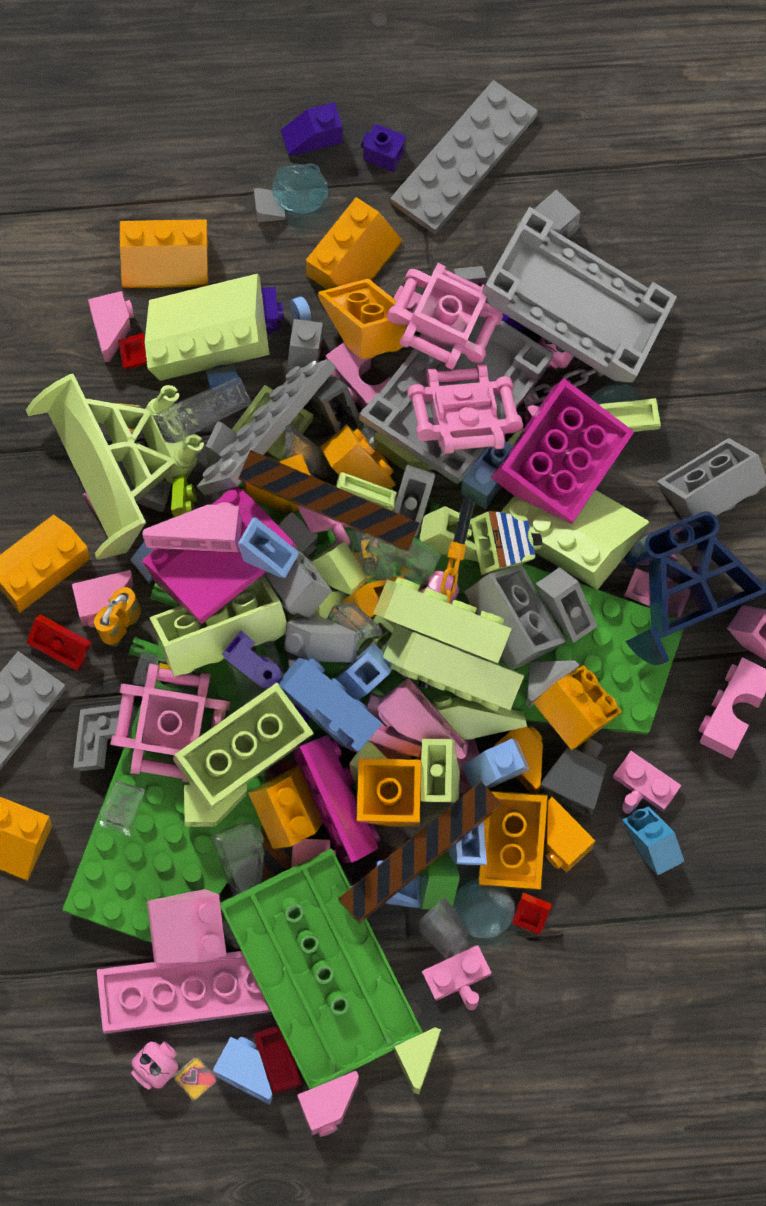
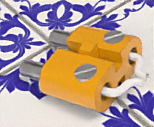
M128 587L117 589L109 598V604L106 607L103 606L94 618V625L101 640L108 645L118 646L122 637L127 633L126 628L136 623L141 614L138 600L134 592Z

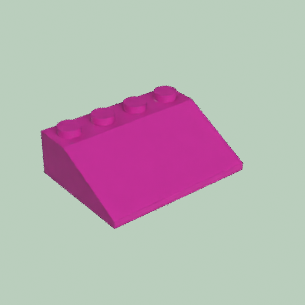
M563 378L551 389L490 478L514 496L572 524L634 431Z
M233 487L225 492L221 498L212 504L217 505L221 502H227L234 506H239L242 516L240 539L252 518H257L293 548L297 547L267 513L239 487ZM155 548L142 560L156 584L201 624L267 572L244 562L240 549L236 553Z
M327 735L292 751L341 864L352 863L379 849L376 842L380 841V837L375 826L357 821V797H355L351 788L355 782L348 767L343 769L338 759L342 756L338 743L335 740L330 741Z

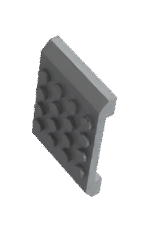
M529 206L482 289V293L487 296L486 300L490 306L612 380L632 383L637 377L677 296L654 282L649 287H646L552 230L551 226L554 221Z
M478 316L468 337V340L473 343L476 342L485 322L483 317ZM501 320L500 324L495 326L485 348L486 355L483 362H472L467 358V355L461 353L453 370L476 368L478 364H486L489 382L496 381L504 376L510 377L514 387L512 395L517 409L542 377L554 354ZM447 346L445 350L451 353L453 348ZM414 349L379 394L376 393L363 409L359 420L458 484L465 478L487 447L454 450V453L444 454L442 447H439L438 440L421 441L417 438L416 427L418 424L413 402L408 397V388L415 384L428 387L427 369L436 368L437 371L452 369L445 367L446 363ZM477 379L439 383V386L477 383ZM501 395L494 396L498 420L505 419ZM425 402L429 423L434 425L430 404Z

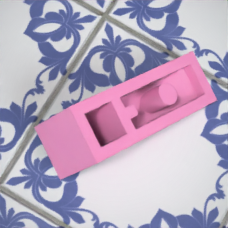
M221 502L217 505H206L144 529L143 538L147 548L238 553L242 516L239 506H234L231 503Z
M409 677L380 699L378 714L387 726L390 727L392 725L397 732L422 742V739H454L457 758L463 759L466 756L468 749L466 742Z

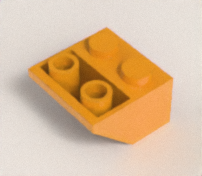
M346 424L320 447L330 466L338 475L343 472L384 488H392L396 485L390 476L394 471L387 464V460L377 449L374 450L369 440L359 429L353 431Z
M585 665L555 682L533 702L571 750L587 741L622 713L615 699L607 694L598 683L594 673L589 671Z

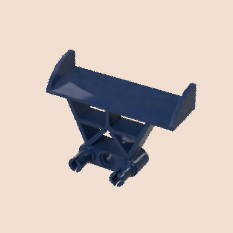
M700 512L654 531L638 540L633 549L625 555V562L631 568L639 567L641 564L649 565L651 629L626 641L630 649L647 663L660 665L669 661V657L661 642L662 638L766 594V581L762 583L714 536L719 530V521L711 512ZM697 545L692 570L668 558ZM710 559L720 568L708 572ZM726 573L744 590L715 602L706 581ZM667 577L680 585L667 590ZM689 588L698 610L668 622V597Z

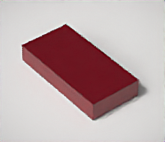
M276 1026L254 1033L253 1037L272 1095L302 1086L294 1057L279 1027Z

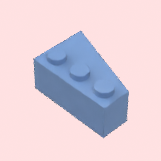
M298 658L280 679L279 686L296 706L338 744L359 752L383 723L374 717L358 699L354 700L346 693L347 689L334 678L330 680L324 675L325 669L312 658L309 661Z

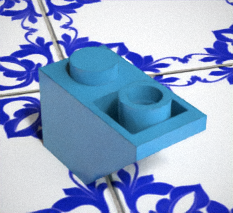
M649 806L636 810L632 815L622 819L643 860L657 875L685 862L675 832Z

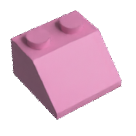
M203 889L147 901L154 963L200 962L227 956L219 894Z

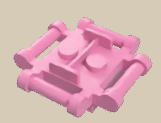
M437 263L432 276L416 269H409L405 276L406 283L397 302L387 313V319L390 322L407 326L399 344L406 348L409 345L446 363L445 367L452 370L461 353L467 355V358L472 362H483L486 355L485 348L495 326L499 325L503 318L502 312L485 303L487 296L482 293L484 285L479 286L446 270V266ZM420 286L425 291L413 314L407 311L406 308L416 287ZM478 316H481L485 322L476 342L473 343L468 340V337ZM415 331L421 333L419 337L414 335ZM447 346L453 348L451 353L445 350Z
M478 364L476 368L437 371L436 368L427 369L428 387L415 384L407 390L409 400L413 402L418 424L416 427L417 438L421 441L438 440L439 447H442L444 454L454 453V450L483 447L503 449V434L515 433L523 428L522 418L520 415H517L512 395L514 389L512 379L504 376L496 381L489 382L486 364ZM477 379V383L439 386V383ZM501 395L506 418L498 420L494 396ZM425 402L430 404L434 425L429 423Z
M150 663L145 687L121 684L119 693H122L118 722L115 736L112 735L110 745L134 749L130 773L140 775V772L181 778L183 779L182 782L189 783L177 765L143 760V754L145 750L175 755L199 738L205 707L214 709L211 729L225 719L226 711L230 710L231 702L207 698L211 674L201 672V675L188 673L174 677L171 670L159 668V665ZM156 680L199 687L197 696L155 689ZM134 696H141L143 698L136 738H127Z

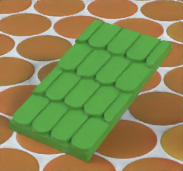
M331 848L220 903L221 910L309 1090L335 1080L394 1050L395 1046L423 1033L367 918L358 924L338 901V898L347 892L351 886Z

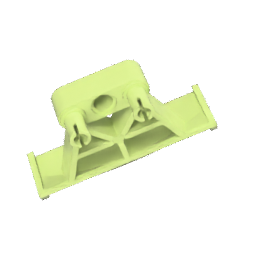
M69 374L44 389L32 400L26 409L28 416L48 412L108 536V539L95 552L97 560L127 553L146 524L136 502L164 478L173 484V477L185 474L187 480L197 464L196 456L202 450L204 443H200L202 439L198 435L191 434L186 437L172 409V406L179 398V393H176L177 389L173 386H163L158 397L152 399L147 407L142 409L86 399L74 374ZM98 423L104 424L113 444H107ZM129 429H134L132 435H131ZM140 431L149 448L134 443ZM119 461H122L135 489L132 492L117 464Z

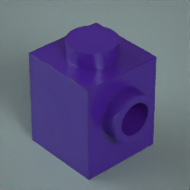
M375 123L371 132L364 134L360 147L363 148V160L395 172L406 150V135Z
M276 287L261 288L266 331L269 334L273 331H279L278 320H284L283 302L277 303Z

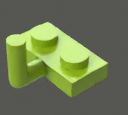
M185 474L173 477L171 511L175 518L195 510L193 502L197 501L193 484L188 485Z

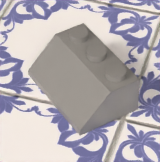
M728 438L658 480L657 484L680 517L686 519L700 512L707 511L717 516L724 511L731 510L738 502L757 494L761 488L766 486V474L758 454Z
M522 564L489 573L464 591L469 604L477 608V615L480 616L481 611L491 613L505 619L503 625L512 628L500 657L509 669L512 670L524 666L566 643L564 636Z

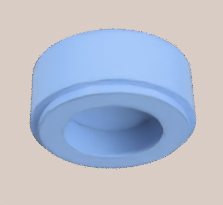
M300 296L290 300V309L294 319L312 320L310 308L303 297Z

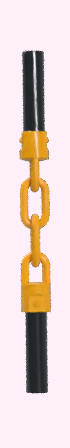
M467 497L463 498L453 542H450L447 554L450 557L448 567L443 574L440 587L441 594L448 596L447 603L449 604L458 581L460 560L464 559L467 546L465 541L475 504V499ZM448 575L450 577L454 576L451 590L445 589ZM419 680V687L430 689V685Z

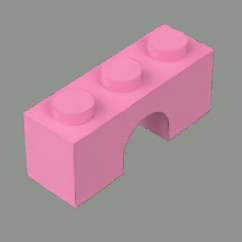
M344 342L325 356V360L330 359L336 367L332 375L347 385L354 403L356 402L362 409L361 412L375 394H379L390 380L389 377L379 385L364 383L360 377L371 369V359L359 358Z
M743 657L738 666L732 664L725 678L729 682L725 692L719 689L712 703L716 710L712 717L705 716L698 730L703 733L699 743L730 759L733 758L749 726L734 715L732 706L745 702L758 708L766 694V669Z

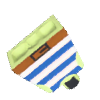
M488 511L471 519L481 575H487L533 560L535 558L534 550H539L542 546V536L538 532L530 531L529 521L524 516Z

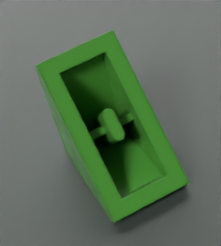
M448 851L421 873V909L452 910L460 876L457 864L454 863Z

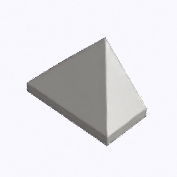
M576 660L530 662L525 701L528 708L533 706V702L555 682L577 670L579 664Z

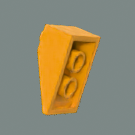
M370 279L318 292L319 300L344 343L359 358L371 359L378 354L389 351L395 352L404 347L399 343L407 326L394 324L387 319L389 309L395 306L397 301Z
M491 791L501 802V807L484 820L487 864L485 866L480 865L479 885L541 889L547 795Z

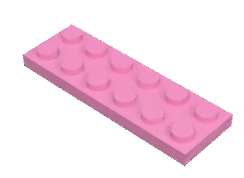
M242 951L226 953L227 956L200 962H152L97 970L104 1034L268 1013L271 1010Z

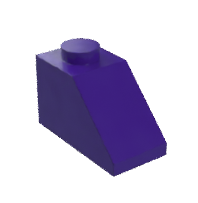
M335 102L309 108L281 129L288 156L343 143V126Z

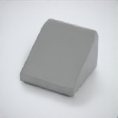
M261 188L254 189L257 223L286 219L282 192Z

